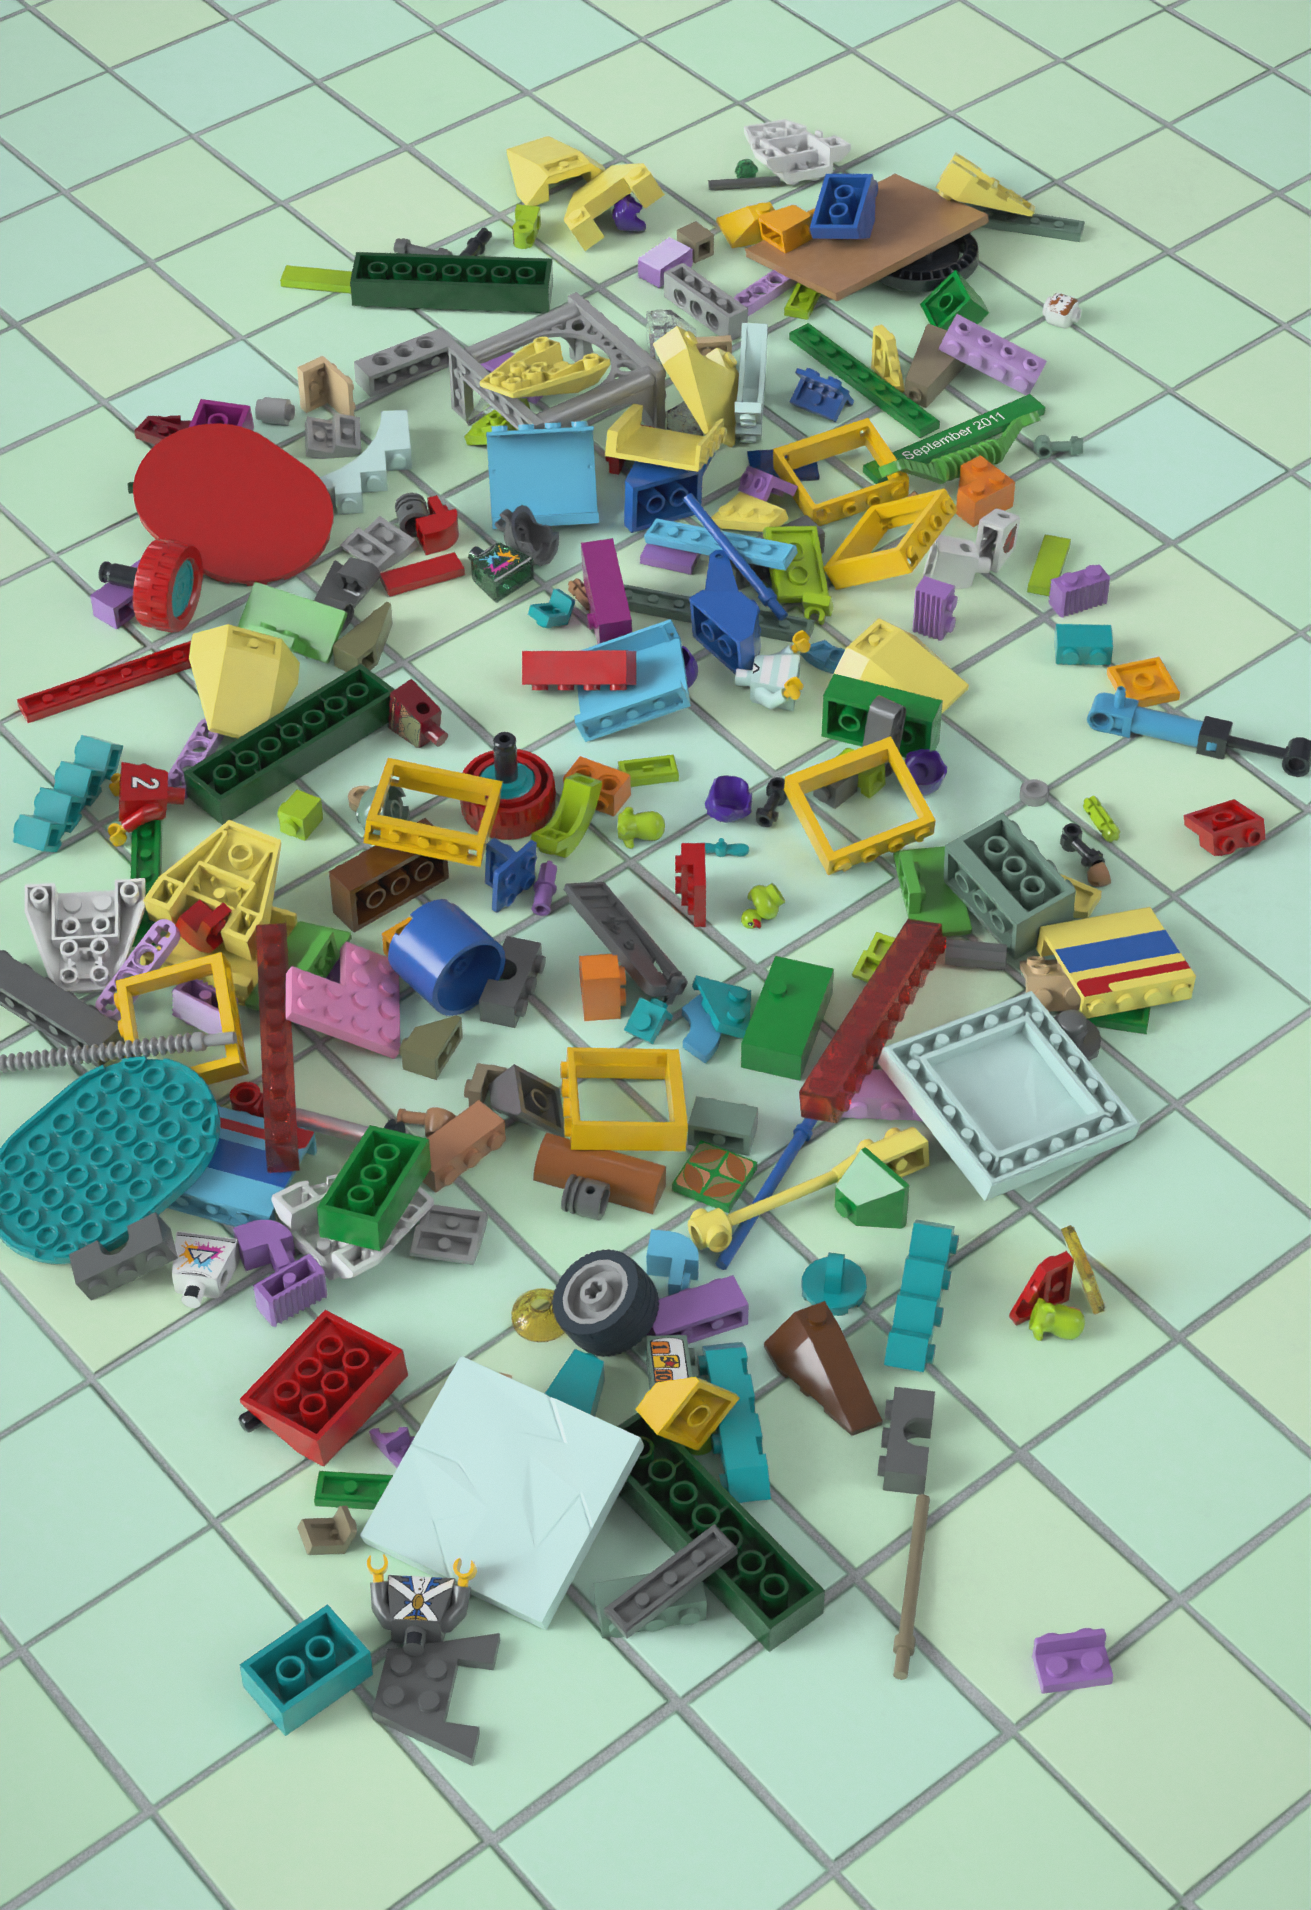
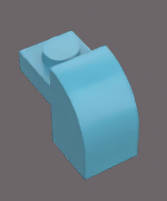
M651 1229L646 1254L647 1274L669 1277L668 1296L690 1288L691 1280L698 1281L699 1254L695 1244L680 1233Z

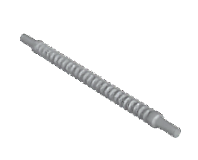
M202 1031L194 1032L192 1036L186 1033L184 1037L181 1034H177L175 1038L169 1035L167 1039L164 1036H160L158 1040L152 1037L150 1041L147 1038H143L142 1042L139 1039H135L133 1043L130 1040H126L125 1044L122 1041H118L116 1045L114 1042H110L108 1046L105 1043H101L100 1047L97 1044H93L91 1048L89 1045H84L83 1049L80 1046H76L75 1049L67 1047L66 1051L61 1047L58 1049V1052L54 1048L50 1052L46 1049L42 1050L41 1053L36 1050L33 1052V1055L30 1051H27L25 1055L19 1052L16 1056L10 1053L8 1057L2 1054L0 1056V1071L3 1073H7L8 1070L15 1072L17 1068L19 1071H24L25 1067L27 1070H32L33 1067L40 1069L42 1066L49 1068L50 1064L54 1068L58 1064L62 1067L67 1063L72 1066L75 1064V1061L78 1065H81L83 1061L89 1064L92 1060L98 1063L100 1059L106 1062L108 1058L111 1061H115L117 1057L122 1060L125 1056L127 1058L134 1055L139 1057L142 1054L145 1057H149L150 1053L153 1056H157L159 1052L161 1055H166L167 1051L170 1054H174L176 1050L178 1053H183L184 1049L187 1052H191L192 1049L196 1052L205 1051L207 1047L236 1044L237 1035L235 1031L205 1034Z

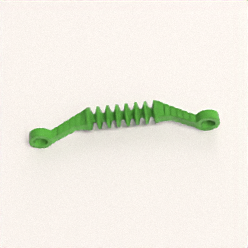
M1038 411L1023 415L1012 420L1000 438H991L979 444H974L971 447H966L963 450L935 458L928 464L904 458L893 461L878 468L881 478L901 471L938 484H944L947 481L960 478L961 465L980 455L993 465L999 464L1003 461L1022 428L1039 422L1041 419Z

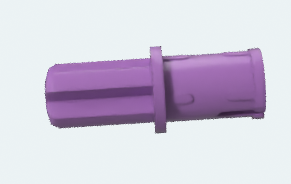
M552 861L541 863L538 879L533 885L535 896L532 911L539 916H545L550 913L552 896L557 890L555 885L557 866Z

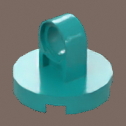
M828 1252L827 1257L813 1261L805 1269L801 1281L802 1297L804 1300L807 1299L812 1305L825 1301L833 1316H843L848 1314V1309L854 1308L856 1305L859 1307L863 1303L867 1290L866 1276L860 1266L845 1258V1254Z

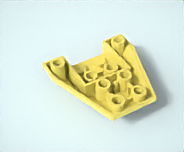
M549 136L506 149L517 196L525 205L538 206L549 201V184L558 183L580 175L586 182H589L606 170L602 164L581 151Z
M538 337L533 340V343L524 346L480 381V386L511 398L578 393L597 384L611 364L610 359L598 356L595 353L583 356L582 360L569 364L563 361L560 342L551 340L548 337Z
M880 618L846 647L834 672L835 674L943 700L942 713L964 694L969 687L958 674L919 638Z
M229 624L192 635L189 660L209 731L238 739L284 710L298 685L300 662L282 639Z

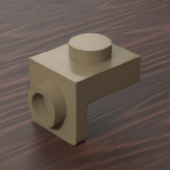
M476 1064L472 1080L467 1079L464 1088V1097L468 1098L469 1107L478 1100L483 1104L485 1103L489 1091L488 1084L507 1070L506 1067Z
M339 1506L333 1518L302 1519L297 1527L307 1555L345 1554L357 1533V1525L350 1514L348 1506Z

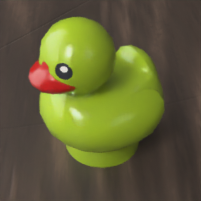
M774 883L768 886H753L747 898L753 902L756 909L745 910L742 913L741 922L746 928L760 929L762 918L770 920L777 916L779 906L785 903V899Z

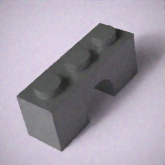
M506 936L502 946L506 959L500 978L508 980L497 981L488 979L479 999L480 1021L515 1028L519 1018L524 1017L526 1014L528 996L533 995L537 985L536 977L538 973H543L546 957L542 956L541 943Z
M156 1212L127 1226L129 1233L128 1242L116 1254L111 1255L98 1240L69 1254L75 1284L90 1300L103 1296L126 1283L134 1281L138 1277L178 1259L171 1228Z
M895 1387L893 1400L886 1399L884 1420L891 1421L890 1428L883 1427L881 1448H887L886 1456H879L877 1476L884 1477V1491L917 1495L924 1494L929 1447L916 1446L907 1440L911 1438L930 1439L935 1391Z

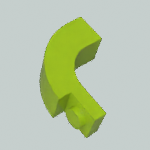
M579 773L565 778L561 799L553 818L547 826L531 835L530 840L537 843L540 852L566 858L576 849L593 818L603 781Z

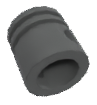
M412 492L406 493L396 500L395 512L400 530L413 538L417 537L416 519L429 515L424 497Z
M571 1174L565 1184L562 1195V1211H569L572 1214L577 1213V1215L598 1221L601 1220L608 1205L610 1184Z

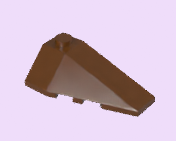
M825 1301L794 1312L764 1342V1348L777 1371L785 1378L789 1377L799 1385L800 1391L805 1396H811L822 1405L824 1412L851 1436L882 1425L883 1420L843 1332Z

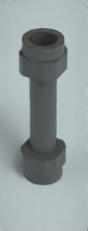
M397 238L393 248L395 253L453 255L448 249L439 248L434 250L411 244L409 239Z

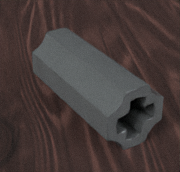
M947 939L944 965L1005 970L1007 944Z

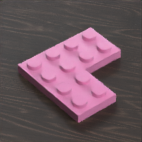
M345 942L340 948V984L293 966L287 971L286 1020L395 1059L399 1054L400 1048L399 975L391 968L388 957Z

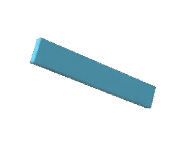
M656 518L644 535L645 542L648 544L709 556L715 550H722L706 528ZM722 531L744 560L750 564L786 571L798 553L796 545Z

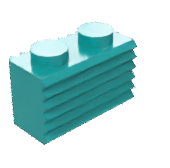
M1056 624L1054 635L1056 664L1076 665L1078 663L1082 665L1084 663L1085 665L1103 666L1107 664L1109 666L1113 653L1111 625Z

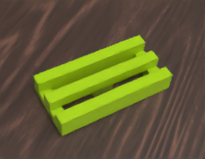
M674 754L618 761V770L630 774L631 787L679 781Z

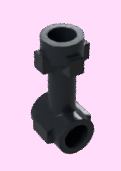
M776 777L771 779L766 787V796L769 798L764 808H757L756 822L762 827H771L773 822L777 821L779 812L775 810L777 806L783 805L788 799L784 791L785 780L783 778Z
M1069 823L1062 828L1060 839L1062 848L1067 852L1077 851L1082 857L1081 864L1085 868H1090L1100 862L1105 863L1103 854L1099 850L1090 849L1081 840L1083 831L1079 825Z

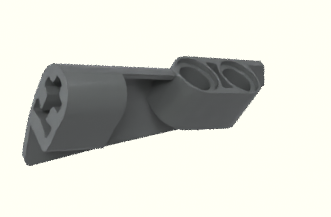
M350 557L344 565L336 560L333 562L313 601L347 612L340 635L352 621L354 608L379 580L380 571L373 563Z

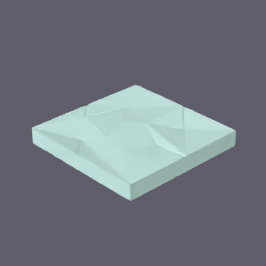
M1032 991L883 1047L878 1060V1064L929 1130L932 1131L933 1135L984 1201L1134 1140L1141 1125Z
M460 1356L363 1528L360 1537L365 1544L434 1577L455 1578L456 1584H458L459 1577L453 1570L455 1560L458 1558L462 1560L461 1574L469 1572L472 1560L477 1567V1574L468 1582V1586L471 1587V1595L547 1630L644 1445L641 1438Z

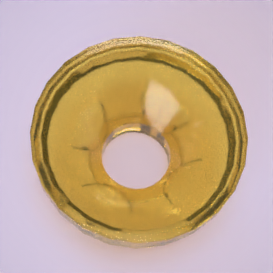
M535 1288L524 1292L516 1299L511 1312L513 1328L521 1337L533 1342H548L559 1338L565 1333L553 1314L552 1301L554 1290ZM537 1299H545L549 1301L550 1306L544 1310H537L531 1304Z

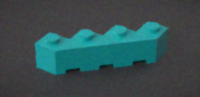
M81 735L80 740L75 746L74 762L61 761L60 766L56 769L54 788H40L34 800V814L19 815V819L15 822L13 828V842L43 852H57L62 846L61 837L65 832L71 833L82 819L80 812L86 805L90 807L102 793L101 784L105 779L111 780L112 775L117 772L123 745L93 736Z
M918 1219L913 1223L909 1254L905 1259L901 1290L897 1295L893 1325L888 1335L884 1365L924 1372L927 1364L933 1365L936 1345L931 1344L935 1326L941 1327L944 1307H939L942 1291L949 1290L952 1271L947 1270L950 1254L957 1253L959 1235L954 1234L955 1226Z
M742 1342L702 1346L703 1355L697 1356L699 1375L705 1376L707 1382L731 1391L740 1398L716 1428L717 1433L711 1434L713 1454H719V1458L723 1463L724 1473L718 1474V1482L739 1503L770 1500L768 1463L766 1453L763 1454V1436L759 1415L755 1412V1394L751 1374H748L747 1369L748 1356L746 1346Z

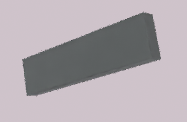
M715 1524L605 1607L603 1609L605 1616L628 1639L737 1555V1547Z

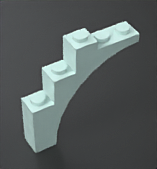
M742 323L737 401L735 402V437L740 439L742 443H756V440H762L768 324Z
M407 410L381 411L380 427L368 448L355 460L342 468L319 477L330 494L332 506L337 509V515L363 513L362 493L388 491L387 471L412 469Z

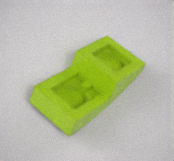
M876 932L868 949L863 950L854 968L852 977L881 986L904 949V941Z

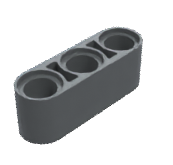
M877 696L869 708L863 747L891 736L898 751H900L906 707L883 696ZM889 762L885 763V777H888L893 772Z

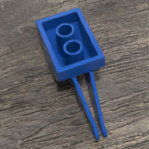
M825 174L810 224V232L813 239L870 238L875 222V198L878 194V182L874 180L873 174Z
M710 457L708 463L704 464L698 472L635 461L625 480L624 526L631 533L650 528L656 518L675 521L693 516L694 513L683 499L686 495L692 493L701 505L702 479L713 457Z
M715 550L709 556L705 590L689 597L693 637L736 675V669L753 670L754 659L757 655H760V609L753 599L750 600L742 592L738 591L730 560L723 550Z

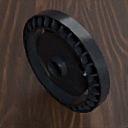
M968 233L878 281L895 289L927 292L934 291L955 270L966 280L974 273L978 266V243ZM959 251L963 254V256H962L960 259H959V256H960Z

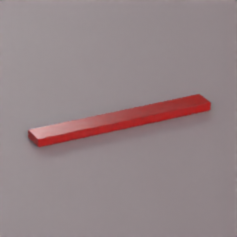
M191 641L17 699L18 707L27 723H31L192 668L189 660Z

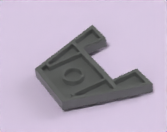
M500 1633L425 1644L424 1653L416 1657L405 1654L403 1647L387 1649L372 1711L373 1719L473 1766L480 1734L479 1727L446 1722L458 1666L494 1670L500 1644Z

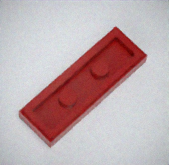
M453 552L380 573V581L390 597L464 576L465 568L456 553Z

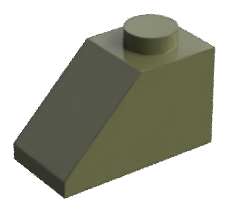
M455 1015L415 1027L410 1036L403 1039L399 1048L403 1069L437 1080L463 1038L462 1017Z

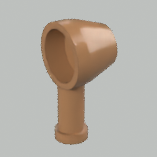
M438 1107L429 1108L426 1113L399 1109L397 1123L403 1121L404 1124L424 1125L425 1136L428 1138L456 1116L452 1112Z

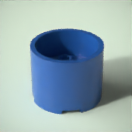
M447 899L433 900L420 906L410 914L413 919L405 926L402 932L394 934L388 951L389 964L405 982L440 1014L455 1016L465 1013L479 1004V999L488 979L499 981L505 966L504 948L459 906L450 903Z

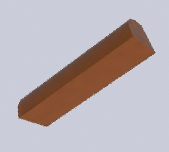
M546 1133L542 1140L533 1175V1181L564 1189L571 1174H576L577 1177L583 1176L585 1179L591 1178L609 1183L610 1197L608 1202L649 1214L654 1213L666 1187V1166L611 1150H571L570 1139Z

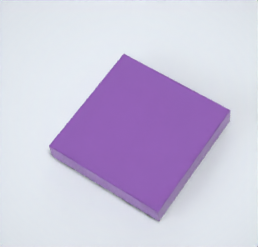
M647 543L640 555V564L692 574L701 554Z

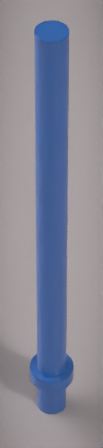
M808 1113L802 1123L796 1125L793 1130V1138L752 1204L772 1196L804 1142H808L813 1135L812 1129L818 1121L814 1114ZM759 1215L739 1223L732 1235L730 1245L721 1252L715 1262L719 1269L726 1270Z

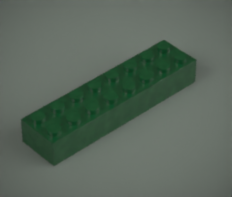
M356 252L350 279L352 306L548 313L550 311L553 289V259Z
M362 664L357 665L184 771L187 797L221 825L225 824L228 820L232 821L387 724L390 693L395 689Z
M636 1413L617 1426L640 1437L644 1445L619 1493L620 1497L675 1554L714 1524L737 1547L738 1554L702 1582L768 1652H771L824 1613L825 1590L682 1444L657 1435L639 1413Z

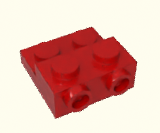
M1235 799L1183 815L1184 826L1199 835L1200 846L1214 856L1231 854L1238 848L1256 846L1261 841L1266 840L1264 818Z
M681 843V855H675V873H681V876H675V894H681V906H688V915H694V927H706L705 843Z

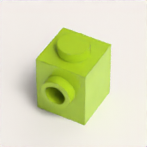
M296 789L278 809L277 816L279 818L280 831L305 841L323 820L321 798Z

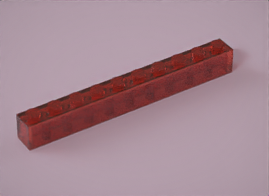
M907 919L799 1091L801 1117L838 1123L843 1113L849 1110L851 1100L855 1093L860 1092L866 1075L871 1074L877 1057H880L888 1039H892L895 1028L899 1022L903 1021L908 1006L914 1003L917 991L924 986L928 973L934 970L937 958L945 952L946 937L942 934V924Z
M286 923L256 925L267 1172L300 1171L292 1022L286 1020V973L289 970Z

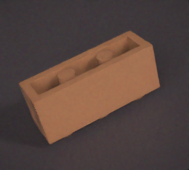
M478 1100L430 1135L427 1139H429L431 1169L423 1183L437 1193L443 1187L452 1184L467 1169L475 1167L491 1151L499 1149L506 1141L505 1120Z

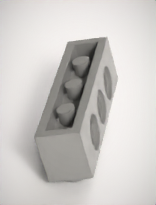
M684 263L664 272L665 298L718 336L731 335L732 341L741 337L742 323H748L747 307Z
M442 327L354 361L355 381L370 397L384 393L449 367L448 346L457 342Z

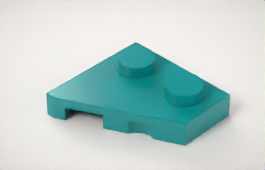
M696 975L692 988L694 991L699 990L704 999L701 1004L705 1012L711 1017V1023L716 1032L743 1039L750 1022L751 990Z

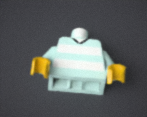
M803 630L798 631L792 638L794 645L789 644L780 652L771 655H757L754 659L753 670L736 669L735 685L750 687V700L753 703L761 704L768 709L780 708L794 711L795 700L800 697V690L804 688L799 679L800 655L798 651L806 653L810 650L811 644L809 643L810 637Z

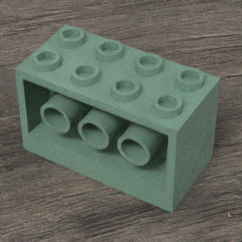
M1004 813L999 814L945 845L944 882L1000 944H1007V952L1014 960L1037 947L1040 926L1073 921L1075 887L1068 879L1065 880L1057 872L1054 863L1049 859L1046 860L1039 852L1035 842L1028 840L1022 834L1019 825L1015 821H1011Z

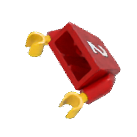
M122 762L120 774H113L111 777L112 783L109 784L112 794L119 796V821L122 825L117 823L109 825V840L114 846H121L127 840L125 832L131 833L142 824L166 818L167 804L184 805L185 788L168 787V772L166 770L153 768L146 763L136 765Z

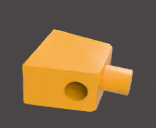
M790 205L758 216L761 238L785 254L813 239L810 232V224L815 209L806 212L796 205Z

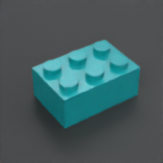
M328 1604L239 1664L244 1689L285 1736L373 1675L371 1652Z

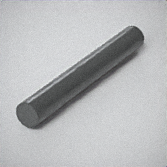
M778 176L708 180L709 190L780 186V178Z

